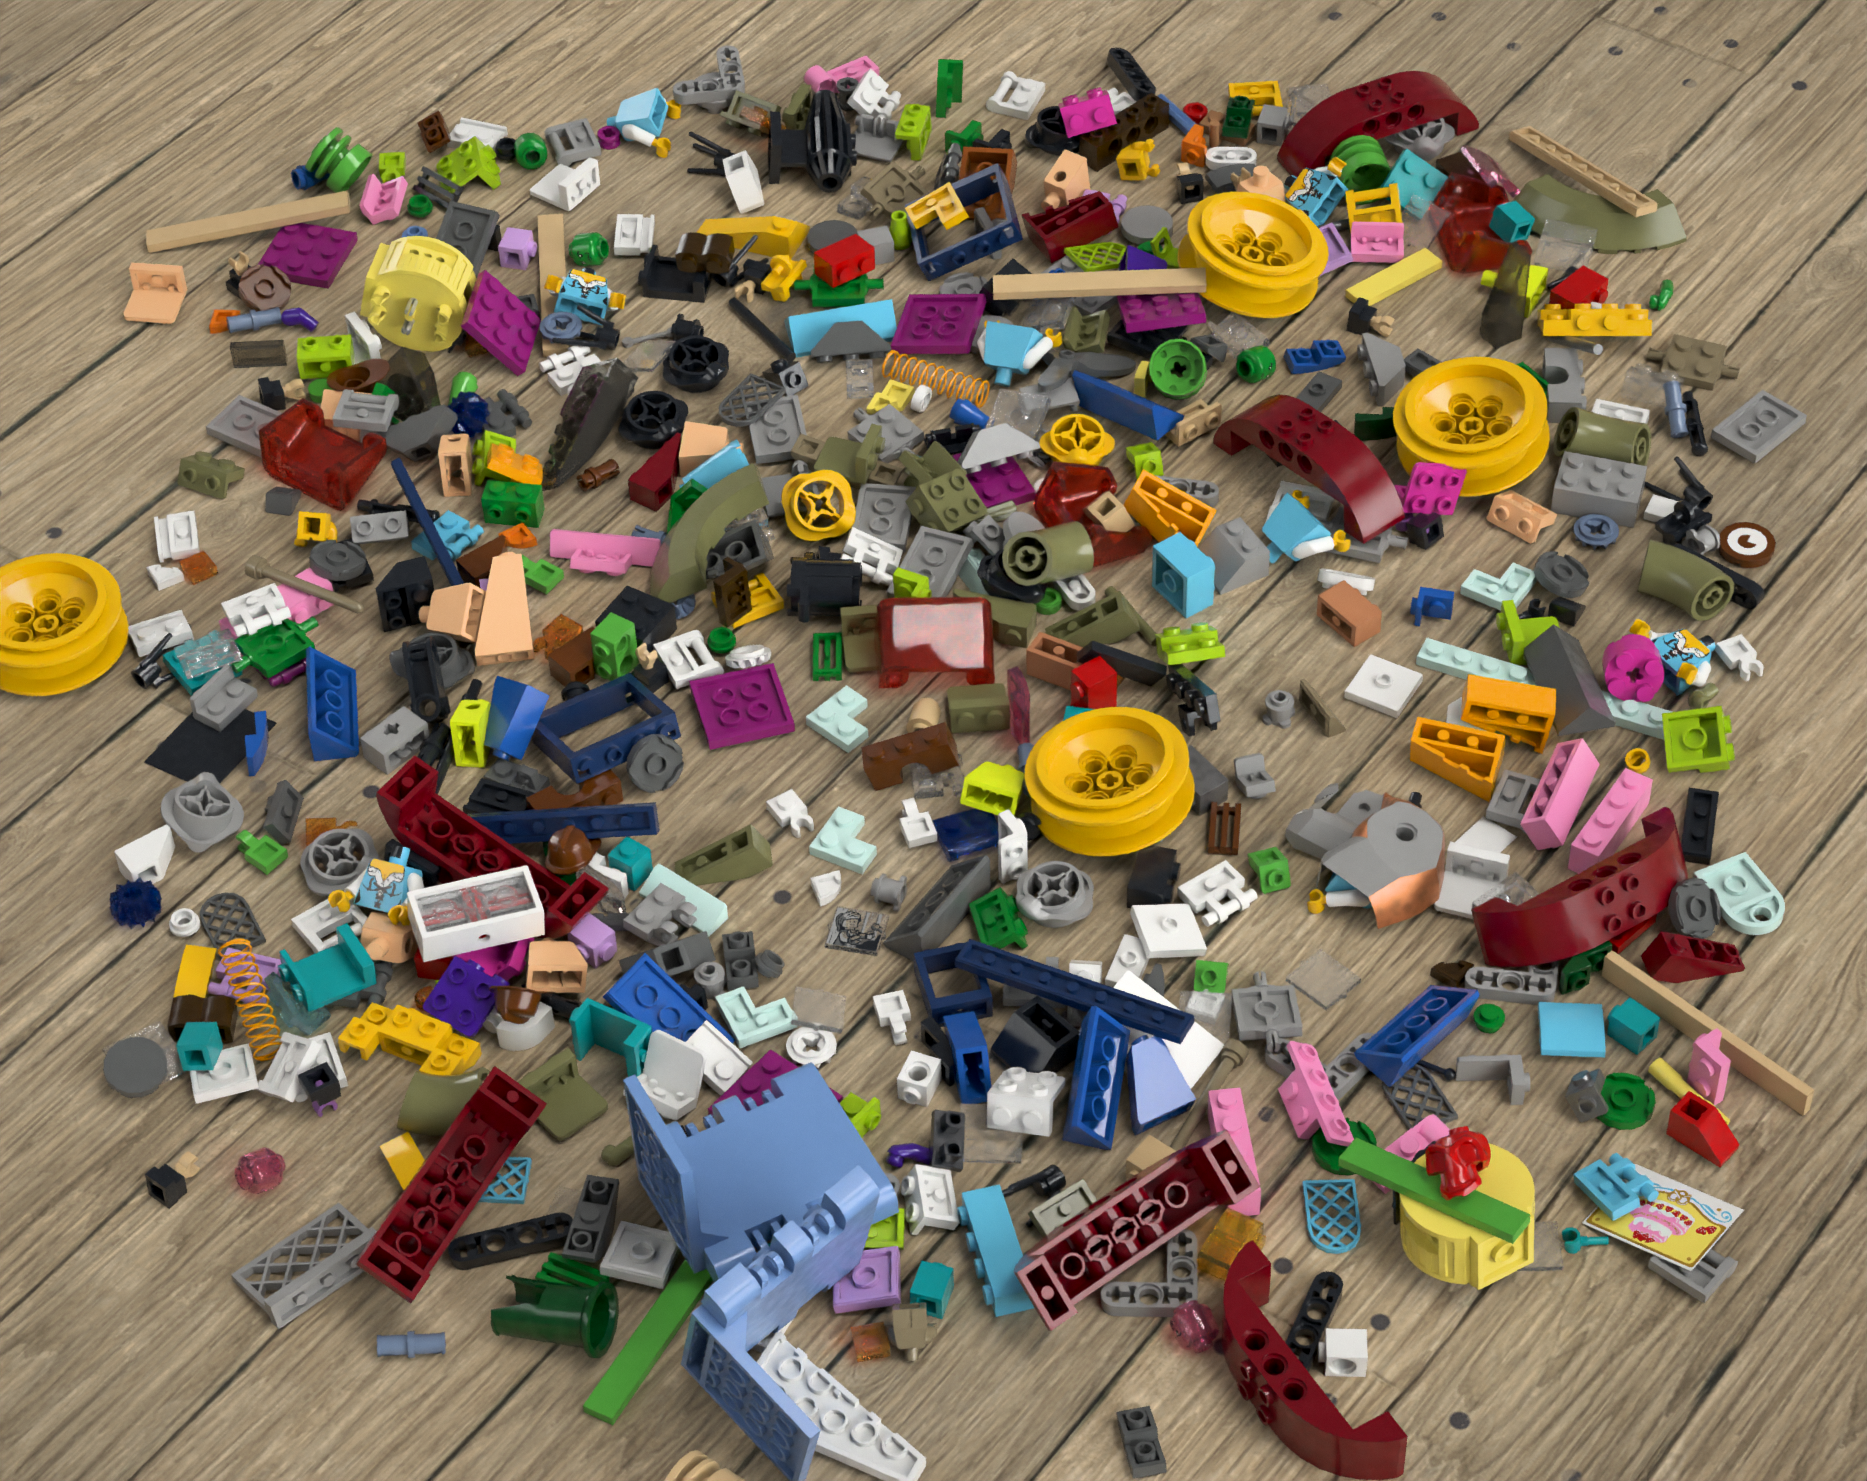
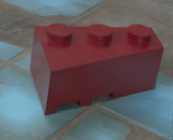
M1100 191L1068 200L1069 205L1054 209L1052 205L1045 207L1046 212L1030 216L1029 212L1021 215L1028 238L1051 263L1066 256L1064 248L1087 245L1119 227L1112 203Z

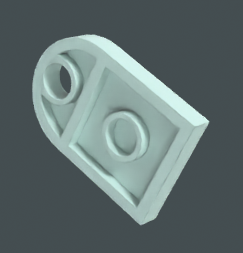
M1746 852L1693 873V878L1703 879L1707 882L1705 884L1709 889H1714L1720 902L1721 916L1733 929L1749 935H1763L1774 931L1781 924L1785 911L1784 899ZM1763 915L1766 916L1769 920L1760 921L1757 920L1754 916Z

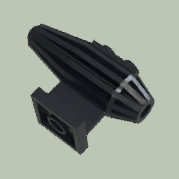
M820 90L813 95L804 130L781 129L780 112L770 111L767 150L769 184H779L780 167H806L807 173L818 188L827 193L838 191L846 178L851 176L852 166L857 164V151H852V149H855L856 135L851 134L850 123L846 122L834 92Z

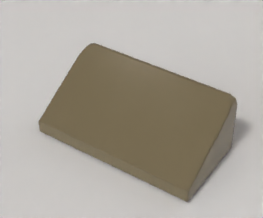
M1305 678L1301 679L1299 701L1323 733L1329 738L1345 732L1346 728L1320 694Z

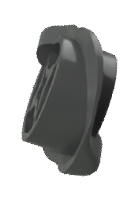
M439 632L426 633L410 641V643L424 641L429 636L434 638L445 690L452 687L466 675H471L475 672L472 655L467 650L458 647L455 640L447 634ZM401 647L399 650L390 653L389 660L393 671L398 676L407 679Z

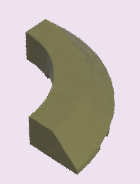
M1549 174L1527 182L1513 199V201H1517L1535 218L1531 230L1540 234V239L1563 242L1562 247L1581 251V247L1598 249V253L1617 254L1618 250L1633 251L1636 254L1641 253V250L1645 248L1656 247V250H1661L1681 244L1687 240L1674 203L1658 189L1644 193V195L1657 202V211L1639 217H1634L1602 196L1570 188L1555 180Z
M752 463L715 483L672 526L657 552L652 567L650 579L651 596L671 603L707 589L706 569L708 562L706 558L709 550L714 549L725 534L724 528L734 519L739 521L753 511L769 504L756 464Z

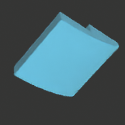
M1538 1002L1541 1055L1605 1058V1030L1602 1004Z

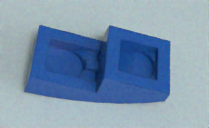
M266 711L254 712L256 734L245 735L249 776L256 775L266 756L269 739Z

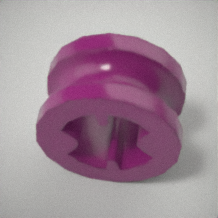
M604 126L598 130V143L601 148L610 150L620 145V132L618 128Z

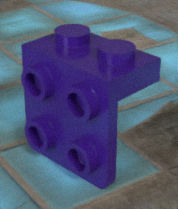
M455 956L424 1002L423 1009L440 1021L451 1024L452 1028L465 1036L472 1038L477 1034L495 1006L494 993L489 991V987L509 986L510 983L496 974L492 977L483 972L485 969L471 959L465 962Z

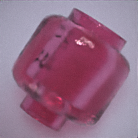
M267 1147L247 1153L239 1158L235 1168L237 1183L243 1190H247L252 1194H260L277 1187L283 1180V1172L286 1168L285 1162L280 1154H276Z
M1192 1300L1179 1305L1173 1310L1174 1315L1170 1319V1326L1182 1349H1194L1195 1353H1201L1214 1345L1212 1341L1219 1334V1327L1208 1305Z

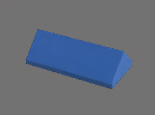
M1076 370L1072 374L1074 386L1080 400V407L1154 440H1159L1185 417L1183 414L1107 381Z
M309 646L306 649L308 735L314 761L356 757L359 754L356 670Z
M1430 985L1354 1052L1355 1057L1390 1088L1467 1019L1480 996L1479 991Z
M1091 1006L1081 1023L1062 1140L1103 1150H1111L1130 1030L1097 1006Z

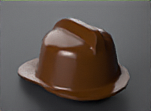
M370 359L349 367H343L329 374L327 384L336 391L349 389L354 390V392L372 393L376 382L382 380L390 371V364L384 359Z
M567 825L565 828L556 831L548 841V854L545 860L547 870L559 875L572 874L582 870L590 863L600 848L601 839H588L585 833L574 825Z
M516 986L489 987V991L494 993L496 1012L501 1015L504 1021L514 1024H524L531 1017L535 1016L543 994L556 993L553 991H535Z

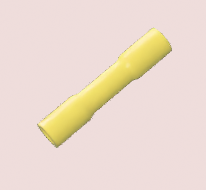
M1662 1058L1656 1059L1650 1065L1648 1072L1680 1099L1690 1091L1705 1100ZM1718 1109L1719 1113L1721 1114V1116L1723 1117L1724 1121H1725L1726 1124L1728 1125L1729 1122H1730V1119H1729L1728 1117H1726V1116Z

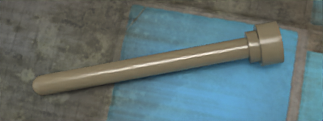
M252 555L246 562L245 574L251 578L259 580L267 577L355 613H361L364 610V605L361 602L272 568L265 558Z
M1234 1039L1226 1041L1220 1052L1222 1062L1170 1145L1172 1149L1178 1151L1184 1148L1208 1109V1091L1220 1090L1232 1068H1237V1066H1241L1244 1063L1249 1051L1240 1041Z

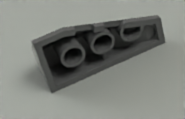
M755 519L726 532L715 548L709 550L706 558L708 562L706 580L717 578L724 574L723 559L726 557L742 563L747 571L774 559L769 540Z

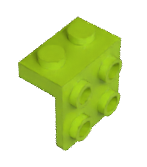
M476 136L463 142L449 155L442 157L436 165L438 174L460 186L465 185L477 175L493 190L501 185L500 169L495 161V151L490 145L487 144L485 146ZM440 181L441 187L451 193L456 191Z
M1514 600L1502 601L1501 613L1496 614V624L1498 630H1501L1503 649L1507 651L1510 663L1516 665H1527L1523 656L1526 646L1553 624L1559 627L1557 618L1553 616L1519 619Z

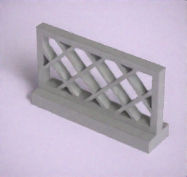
M337 1203L231 1274L233 1281L269 1315L271 1323L280 1329L364 1272L355 1263L376 1230L373 1227L368 1229L345 1207ZM339 1216L344 1220L342 1226L327 1227L328 1223ZM347 1235H359L349 1243H345ZM339 1236V1240L336 1244H323L324 1237ZM307 1237H317L315 1244L301 1245V1241ZM321 1253H333L324 1260L318 1261ZM298 1254H313L311 1262H296ZM281 1255H290L288 1263H274V1260ZM306 1271L296 1279L291 1280L293 1272ZM285 1272L284 1280L269 1281L270 1274ZM254 1273H263L261 1281L245 1280ZM266 1290H278L268 1298H264Z

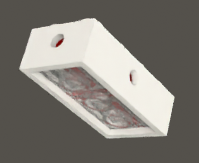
M527 865L407 892L408 918L423 962L545 935L544 909Z

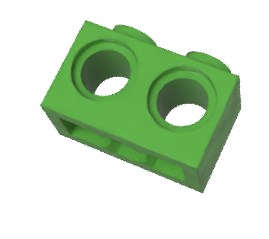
M611 612L590 633L595 674L610 681L630 673L639 664V659L635 653L637 642L634 623Z

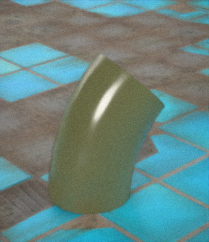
M1571 407L1563 415L1557 427L1553 443L1554 453L1562 458L1564 451L1646 466L1651 450V432L1648 424L1617 419L1578 407Z
M1071 521L1049 528L1020 532L1014 535L1004 547L1002 560L1007 575L1013 581L1021 585L1030 586L1088 573L1093 568L1094 554L1091 540L1083 525L1078 521Z
M1649 540L1637 592L1665 600L1682 609L1694 619L1705 621L1715 617L1729 603L1734 593V582L1722 570L1694 554L1665 543Z
M484 1067L456 1075H435L416 1071L400 1110L397 1129L415 1134L443 1136L490 1071Z

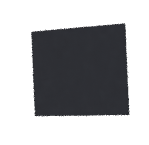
M244 709L231 723L219 732L194 719L192 712L144 763L187 782L194 779L200 773L209 772L221 783L246 756L245 735L256 734L255 714ZM267 719L269 732L277 723Z

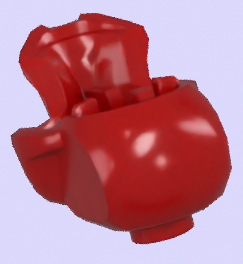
M1468 1126L1449 1130L1448 1136L1438 1139L1435 1144H1430L1426 1149V1172L1428 1176L1440 1174V1193L1445 1200H1451L1461 1195L1464 1197L1470 1194L1482 1184L1478 1172L1487 1168L1491 1159V1150L1487 1138L1480 1132L1469 1131Z

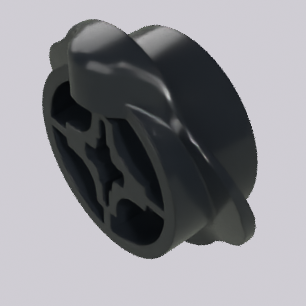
M1051 106L1041 110L1037 116V122L1026 130L1025 145L1027 148H1039L1046 153L1060 156L1064 150L1076 154L1079 152V137L1083 134L1068 138L1059 106Z
M693 335L681 338L673 344L663 357V379L667 384L676 386L686 392L702 393L709 391L717 386L728 373L729 350L724 344L715 342L708 337Z
M646 391L633 397L624 408L619 425V434L623 439L632 441L642 448L661 449L664 443L669 441L677 432L680 434L683 432L686 417L688 416V406L684 401L675 399L665 392Z
M1004 549L997 551L995 555H987L981 559L977 574L981 579L984 589L990 596L1025 603H1038L1044 599L1045 591L1048 587L1047 583L1025 586L1016 583L1007 575L1002 560Z

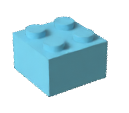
M1181 532L1153 545L1152 587L1185 618L1213 605L1215 590L1214 573L1216 569L1214 561L1200 551L1196 544Z

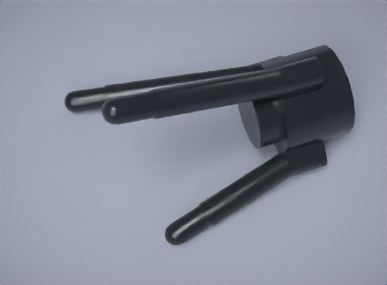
M689 132L690 137L710 147L707 148L696 143L693 144V148L715 157L714 166H717V169L688 168L687 172L714 174L725 177L723 159L735 154L731 153V150L722 148L694 132Z
M754 235L732 259L728 272L722 274L712 273L713 279L719 285L734 287L738 281L744 278V271L740 274L737 273L739 268L736 264L758 239L757 235ZM764 258L759 262L768 263L769 259Z
M578 305L577 309L603 325V328H597L595 335L580 331L579 337L594 341L567 338L552 339L554 343L615 350L619 342L620 330L614 328V322L607 321L583 306Z
M1678 456L1674 460L1680 467L1679 472L1689 483L1683 492L1685 499L1645 482L1644 487L1675 501L1685 500L1688 503L1693 501L1701 510H1704L1713 499V495L1696 479Z
M168 633L151 653L131 671L133 679L142 688L147 689L152 685L157 689L164 682L175 678L172 672L160 677L159 674L162 673V669L156 662L169 649L163 648L172 638L171 633Z
M1052 1164L1035 1175L1009 1185L1007 1189L1002 1190L1004 1197H1007L1033 1186V1189L1039 1196H1048L1047 1200L1060 1193V1190L1066 1186V1179L1059 1167ZM1031 1218L1026 1223L1027 1227H1032L1034 1224Z

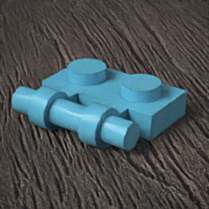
M449 510L433 522L452 561L459 558L461 551L467 546L472 547L478 542V537L484 533L480 525L476 524L470 529L468 520ZM424 531L411 541L412 549L432 561L437 558Z
M1614 1153L1609 1158L1610 1166H1607L1599 1159L1573 1174L1574 1183L1612 1221L1640 1207L1639 1196H1644L1648 1201L1652 1202L1659 1195L1658 1191L1653 1187V1182L1646 1175H1640L1635 1170V1164L1618 1153ZM1621 1179H1627L1629 1182L1625 1184Z

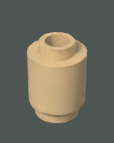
M921 698L913 705L907 723L908 733L937 725L941 716L939 704L931 698Z

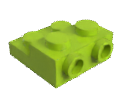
M1207 622L1191 624V629L1180 630V627H1167L1163 629V633L1155 634L1158 657L1168 665L1226 657L1225 647L1218 641L1217 629L1213 626H1208Z
M1722 706L1662 713L1667 769L1669 773L1699 769L1700 773L1730 769L1729 761L1735 760L1733 743H1727L1726 734L1732 733L1730 715L1724 716Z

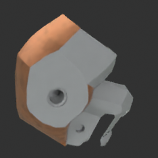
M1339 783L1328 785L1316 796L1315 804L1309 809L1299 811L1292 817L1285 832V837L1293 848L1321 859L1316 888H1318L1320 874L1326 868H1329L1369 897L1376 916L1378 929L1418 915L1439 900L1444 880L1445 835L1441 825L1426 811L1412 802L1394 798L1386 792L1383 795H1379L1369 790L1354 793L1337 813L1332 814L1324 811L1321 807L1339 791Z

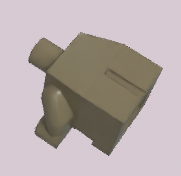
M926 1302L893 1304V1325H885V1338L889 1339L891 1344L897 1346L898 1349H905L906 1361L918 1360V1348H925V1345L929 1344L933 1337L937 1336V1323L927 1324Z

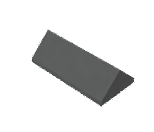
M1553 624L1524 648L1523 656L1536 686L1556 689V710L1553 725L1558 736L1615 727L1616 722L1578 639Z
M983 855L951 865L883 942L885 947L913 962L914 953L938 948L971 911L969 903L984 896L991 888L989 857Z

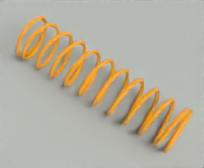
M895 350L888 352L882 365V375L884 378L890 376L891 380H894L897 377L900 369V358L905 356L907 361L900 373L901 383L907 379L910 360L914 359L917 364L912 369L909 377L910 386L915 384L919 373V364L923 362L926 367L920 375L918 387L921 385L925 371L926 375L922 385L926 384L928 367L933 365L935 370L928 382V387L930 388L931 381L935 375L931 390L936 385L938 369L942 368L944 370V374L937 386L938 395L943 393L946 386L947 373L951 371L954 376L947 387V398L953 395L956 386V376L959 374L963 376V380L958 386L956 401L962 398L968 377L972 378V383L967 390L965 399H968L972 388L969 399L971 402L975 391V382L978 380L982 383L975 397V406L977 408L982 407L988 398L990 390L988 380L983 381L982 378L974 380L972 375L965 377L963 372L955 373L953 369L946 371L944 366L937 367L935 363L927 364L925 360L918 362L916 357L909 358L907 354L899 355L898 351ZM894 353L892 368L888 375H885V364ZM898 362L897 371L893 377V371ZM907 366V371H906L905 377H904V379L902 380V375H903L904 369H905V367ZM917 367L914 381L911 384L913 373ZM943 378H944V384H943V387H942V389H941V391H940V393H939L940 385H941V382H942V380H943ZM954 380L953 388L949 395L950 386ZM984 383H987V393L984 398V401L982 402L984 396ZM962 384H963V388H962L961 395H960V397L958 398V394H959L960 388H961V386H962ZM981 388H982L981 397H980V400H979V402H978L979 393H980V390H981Z
M244 938L233 939L224 943L218 949L219 956L224 957L221 960V964L229 966L224 973L228 976H233L229 979L228 984L230 986H237L232 990L231 994L239 997L235 1001V1005L243 1007L238 1015L248 1017L242 1022V1026L250 1028L245 1034L246 1037L255 1038L249 1043L251 1048H257L252 1055L253 1058L258 1061L271 1060L275 1057L273 1054L278 1051L279 1047L275 1051L263 1056H256V1053L267 1046L281 1045L282 1042H273L277 1038H281L279 1036L280 1028L276 1026L277 1019L272 1015V1006L268 1005L270 998L265 994L266 987L261 984L263 978L258 974L259 967L255 964L256 957L251 953L252 946L250 941ZM229 945H247L240 952H234L229 955L221 953V950ZM247 954L238 961L224 963V960L227 958ZM249 955L253 958L252 962H242ZM250 964L242 971L236 973L227 972L235 966ZM252 966H255L256 973L245 972L249 970ZM253 975L246 981L235 984L231 983L233 979L239 976ZM256 976L260 979L259 983L249 982ZM247 985H257L256 987L245 993H234L237 989ZM259 986L263 988V993H252ZM261 995L252 1002L238 1004L245 997ZM263 996L267 999L266 1003H256ZM263 1006L256 1012L245 1015L241 1014L250 1007ZM266 1007H269L270 1014H258L261 1011H263ZM267 1016L258 1023L245 1025V1022L252 1018ZM270 1017L274 1020L273 1024H262ZM270 1026L268 1030L260 1034L249 1035V1032L254 1029ZM273 1028L277 1029V1035H264L271 1031ZM274 1037L267 1043L257 1046L252 1045V1043L259 1039Z

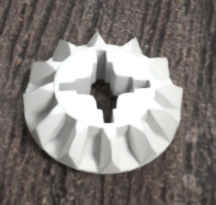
M763 645L742 646L730 651V654L725 657L726 665L735 669L761 665L770 660L771 650Z
M817 1025L803 1026L796 1029L788 1037L786 1043L787 1056L791 1057L794 1064L800 1063L805 1065L812 1062L819 1068L823 1062L830 1063L832 1055L836 1054L837 1043L835 1036L828 1029ZM817 1045V1051L811 1049L807 1052L806 1046L814 1047Z

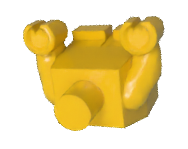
M1147 139L1146 142H1134L1120 151L1116 161L1121 180H1145L1147 175L1152 177L1158 176L1160 173V166L1158 164H1153L1149 168L1150 159L1148 152H1151L1155 147L1153 139Z
M299 511L298 527L294 541L295 546L306 547L308 544L307 540H311V537L314 541H326L327 538V540H336V543L338 542V532L336 525L332 522L331 514Z

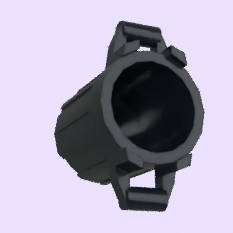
M806 552L804 557L790 558L792 564L791 584H787V597H791V609H787V616H798L800 622L806 623L810 620V615L841 616L840 608L862 605V600H860V586H862L861 562H854V559H815L814 552Z

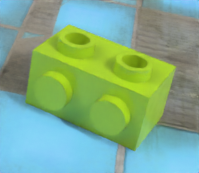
M351 334L298 338L297 364L300 379L327 378L330 373L337 369L354 365L355 353Z

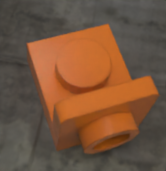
M1194 124L1183 138L1181 144L1182 162L1199 167L1206 165L1207 146L1205 145L1206 138L1203 137V126Z

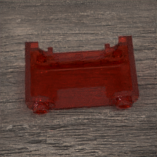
M1452 172L1435 197L1429 209V219L1452 271L1467 274L1485 270L1501 269L1507 261L1524 264L1529 260L1533 251L1527 241L1520 239L1515 244L1506 242L1489 227L1495 208L1498 205L1509 203L1503 186Z
M304 398L259 430L262 464L268 475L293 489H300L303 494L339 511L344 510L353 502L387 452L386 438L376 433L370 432L363 437L362 443L326 426L324 412L321 407Z
M1053 461L1035 495L1034 510L1045 528L1071 521L1081 523L1091 540L1094 554L1093 568L1144 553L1152 540V536L1144 526H1135L1130 532L1104 530L1100 524H1095L1083 512L1086 506L1104 492L1110 491L1113 495L1115 494L1117 482L1108 467Z
M980 597L887 598L877 605L874 645L879 688L895 689L903 686L908 681L909 672H966V679L970 685L994 684L993 618L991 603L987 599Z

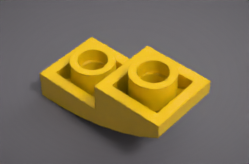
M186 944L173 998L189 994L207 998L217 948Z
M408 1131L379 1146L403 1191L425 1161Z

